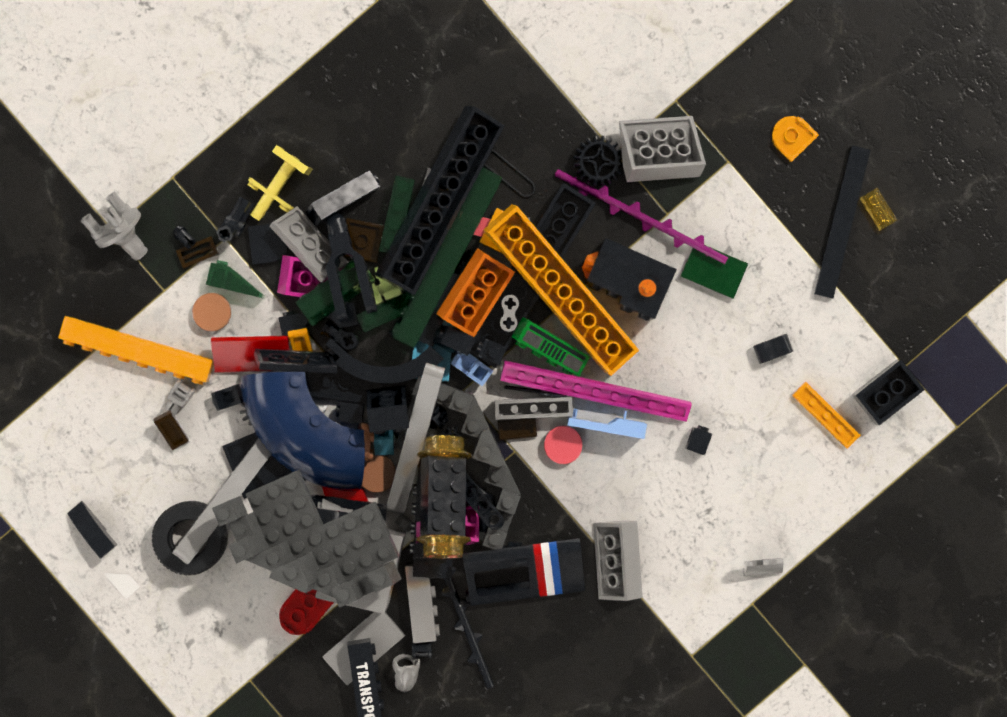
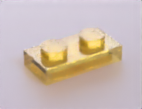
M878 188L860 197L879 230L897 221Z

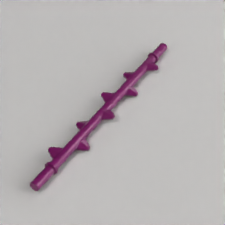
M559 169L556 171V177L571 184L572 187H577L579 193L584 196L590 194L610 204V214L614 215L621 210L642 221L644 231L654 227L673 237L674 247L678 248L685 243L706 254V256H710L723 264L726 263L727 256L711 249L712 247L709 248L704 245L703 235L692 239L673 229L671 219L661 223L640 212L639 202L628 206L609 196L608 186L605 185L597 190L578 180L577 177L574 178Z

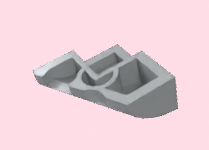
M783 558L745 561L743 574L744 576L782 573Z

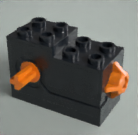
M607 238L604 239L599 252L587 255L582 266L585 278H587L586 282L589 283V288L596 291L603 289L607 291L605 295L614 299L619 296L618 305L621 306L620 310L629 314L634 311L638 313V318L645 321L656 318L677 270Z

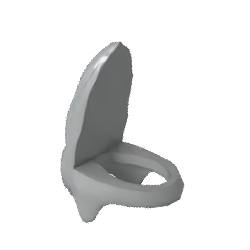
M400 654L393 659L392 666L396 673L394 677L395 687L405 693L410 691L417 681L420 659H413L412 655ZM401 659H408L413 665L400 667L397 662Z

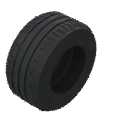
M200 501L180 502L165 510L156 521L152 531V547L154 548L155 555H157V559L168 570L170 569V571L176 574L179 573L186 576L200 574L213 567L224 554L228 541L226 524L216 527L208 538L205 549L195 555L188 565L172 553L175 549L173 542L175 527L185 520L196 521L208 504L201 503Z

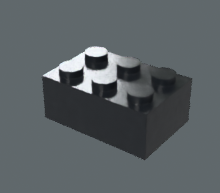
M896 359L854 392L852 396L873 423L880 426L925 389L901 359Z

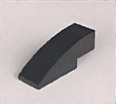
M83 501L67 513L77 530L100 559L118 545Z

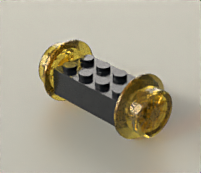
M448 435L429 436L425 438V450L417 453V457L421 458L420 536L416 537V541L423 544L424 557L441 559L463 557V545L471 541L470 537L465 536L466 459L471 458L472 454L464 450V438Z

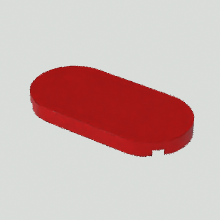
M295 589L280 608V624L289 634H306L313 629L334 602L315 598L317 590L312 589L304 593Z

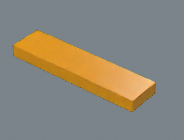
M804 382L792 394L846 449L861 436L807 382Z

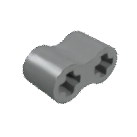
M507 295L502 299L501 303L504 314L500 320V326L504 331L511 332L517 327L515 312L519 306V301L514 295ZM509 298L516 302V306H512V309H508V306L504 304ZM508 317L514 322L510 329L503 325V321H506Z

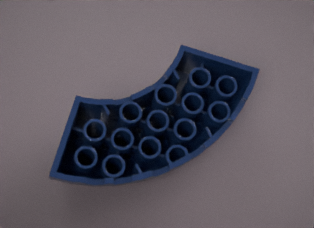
M305 372L256 373L240 378L241 393L247 416L257 437L279 463L292 471V473L300 470L303 479L319 486L358 492L361 489L365 465L364 430L342 426L323 414L309 393Z

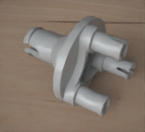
M112 192L106 197V201L111 206L106 208L108 212L105 210L102 212L108 223L100 226L91 214L84 216L81 223L91 232V237L99 248L112 244L119 245L132 259L137 261L148 251L147 247L144 246L143 242L135 234L134 226L139 221L141 213L137 208H131L127 203L125 204L116 192Z

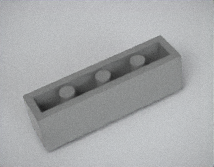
M571 396L495 400L496 420L573 416Z
M413 564L406 565L405 571L413 643L436 641L437 636L440 635L439 624H435L438 610L437 605H433L436 591L435 586H431L432 578L413 577Z

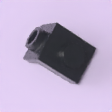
M240 384L211 393L212 401L217 411L243 403Z

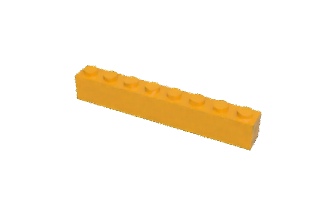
M69 316L64 317L58 337L63 340V344L74 346L76 343L82 345L81 349L92 352L93 349L100 351V355L107 357L116 355L119 356L118 360L127 363L133 360L137 362V366L148 368V365L156 367L155 371L164 374H166V371L173 372L174 377L184 379L186 376L192 378L191 382L203 385V382H209L214 366L213 359Z

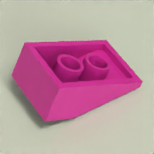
M283 255L277 293L333 301L328 278L321 283L298 257ZM344 267L339 270L341 283Z

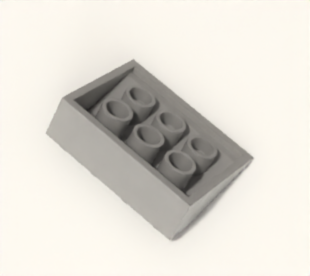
M693 116L619 121L622 161L627 182L701 176L706 162Z

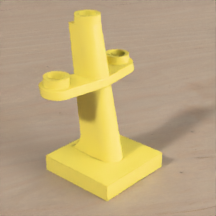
M277 145L272 152L285 161L268 188H265L251 177L248 179V186L256 191L260 189L264 192L250 214L258 221L264 217L274 200L280 203L279 207L285 212L294 209L293 206L278 197V194L296 169L308 176L313 170Z

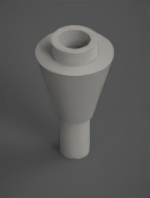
M325 499L322 502H318L317 506L320 509L347 513L353 511L352 509L341 508V506Z

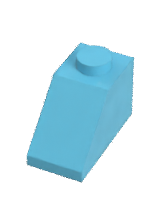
M387 430L383 434H374L375 455H394V430Z

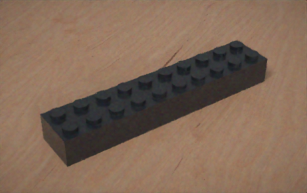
M475 106L464 107L375 274L376 276L405 293L416 294L505 125Z
M565 183L558 190L536 229L561 258L564 257L596 202ZM514 266L511 268L515 271L513 277L474 338L476 340L470 350V353L495 368L498 364L479 357V352L476 350L480 340L484 342L485 338L507 347L506 350L514 339L511 336L515 330L507 332L500 326V320L504 314L501 304L502 299L507 295L517 297L519 306L515 312L518 326L521 319L528 316L539 298V295ZM509 298V300L504 303L508 306V309H512V306H516V302H513L512 298ZM508 317L506 321H503V325L510 329L514 322Z

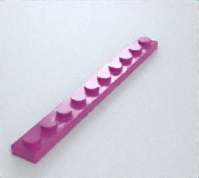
M504 361L500 381L685 422H687L692 403L686 400L510 361Z

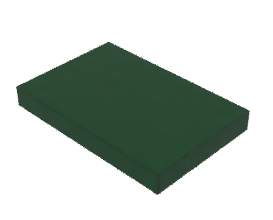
M692 248L680 277L734 299L748 263L713 249L728 257L726 263L723 264Z

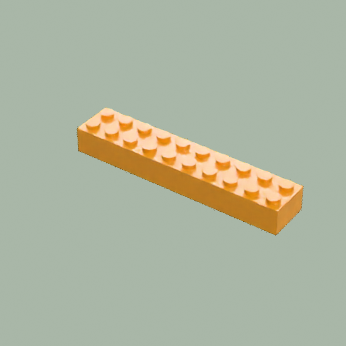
M511 204L483 230L606 374L612 376L639 351L518 206Z

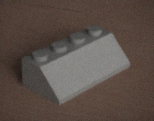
M637 521L593 523L599 599L628 601L643 598Z

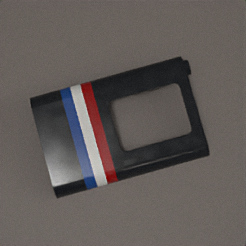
M580 538L463 554L469 590L466 591L467 603L471 602V606L585 591ZM520 566L528 567L530 581L476 588L474 578L476 572Z

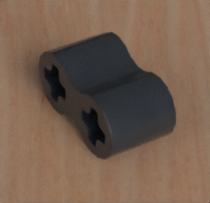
M787 333L753 346L759 364L793 352Z

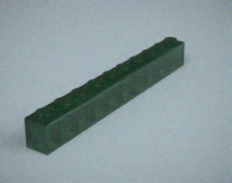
M482 168L415 295L410 296L409 299L412 300L410 306H405L403 309L401 323H396L392 330L394 340L414 350L503 177Z

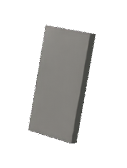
M295 207L271 223V229L321 283L328 278L326 265L332 254L330 242L299 207ZM343 256L340 257L338 270L345 267L348 263Z
M373 612L322 657L342 681L349 685L352 682L347 641L370 638L371 643H375L376 655H373L375 662L399 642L405 634L387 613Z

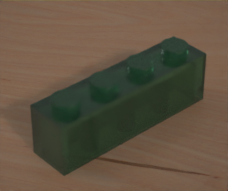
M400 176L395 177L379 249L382 253H387L410 210L416 183L414 179Z
M354 260L350 261L345 268L339 271L343 287L342 296L345 303L361 292ZM369 272L371 284H373L375 280ZM329 280L319 283L314 290L302 295L295 302L312 326L335 311Z

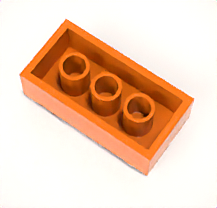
M477 248L436 314L468 335L475 337L515 271Z

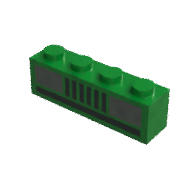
M524 317L511 336L517 340L516 345L523 349H526V347L531 348L533 355L540 359L543 355L548 358L547 363L555 368L557 365L563 367L561 371L569 375L575 374L579 377L590 359V356Z

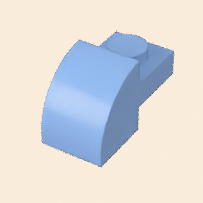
M470 353L468 356L455 354L450 361V364L481 386L485 384L493 373L492 369Z

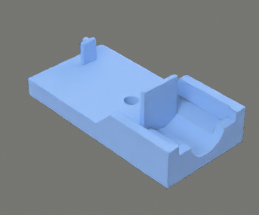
M576 408L573 410V416L567 419L568 426L645 439L647 424L626 419L627 411L625 410L623 418L616 417L608 424L576 418L578 411Z

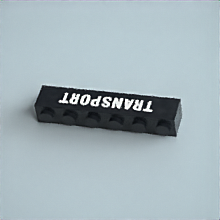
M370 638L347 641L358 717H382L381 711H385L383 699L379 700L378 692H382L380 680H376L379 668L378 662L373 660V655H376L375 643H371Z

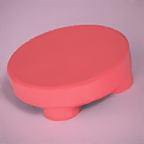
M557 426L546 435L544 449L552 461L559 464H568L579 457L582 451V439L579 433L572 427Z

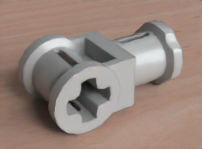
M179 379L168 396L170 400L164 408H161L160 412L165 413L171 410L176 418L175 415L180 407H184L189 402L196 389L189 388Z

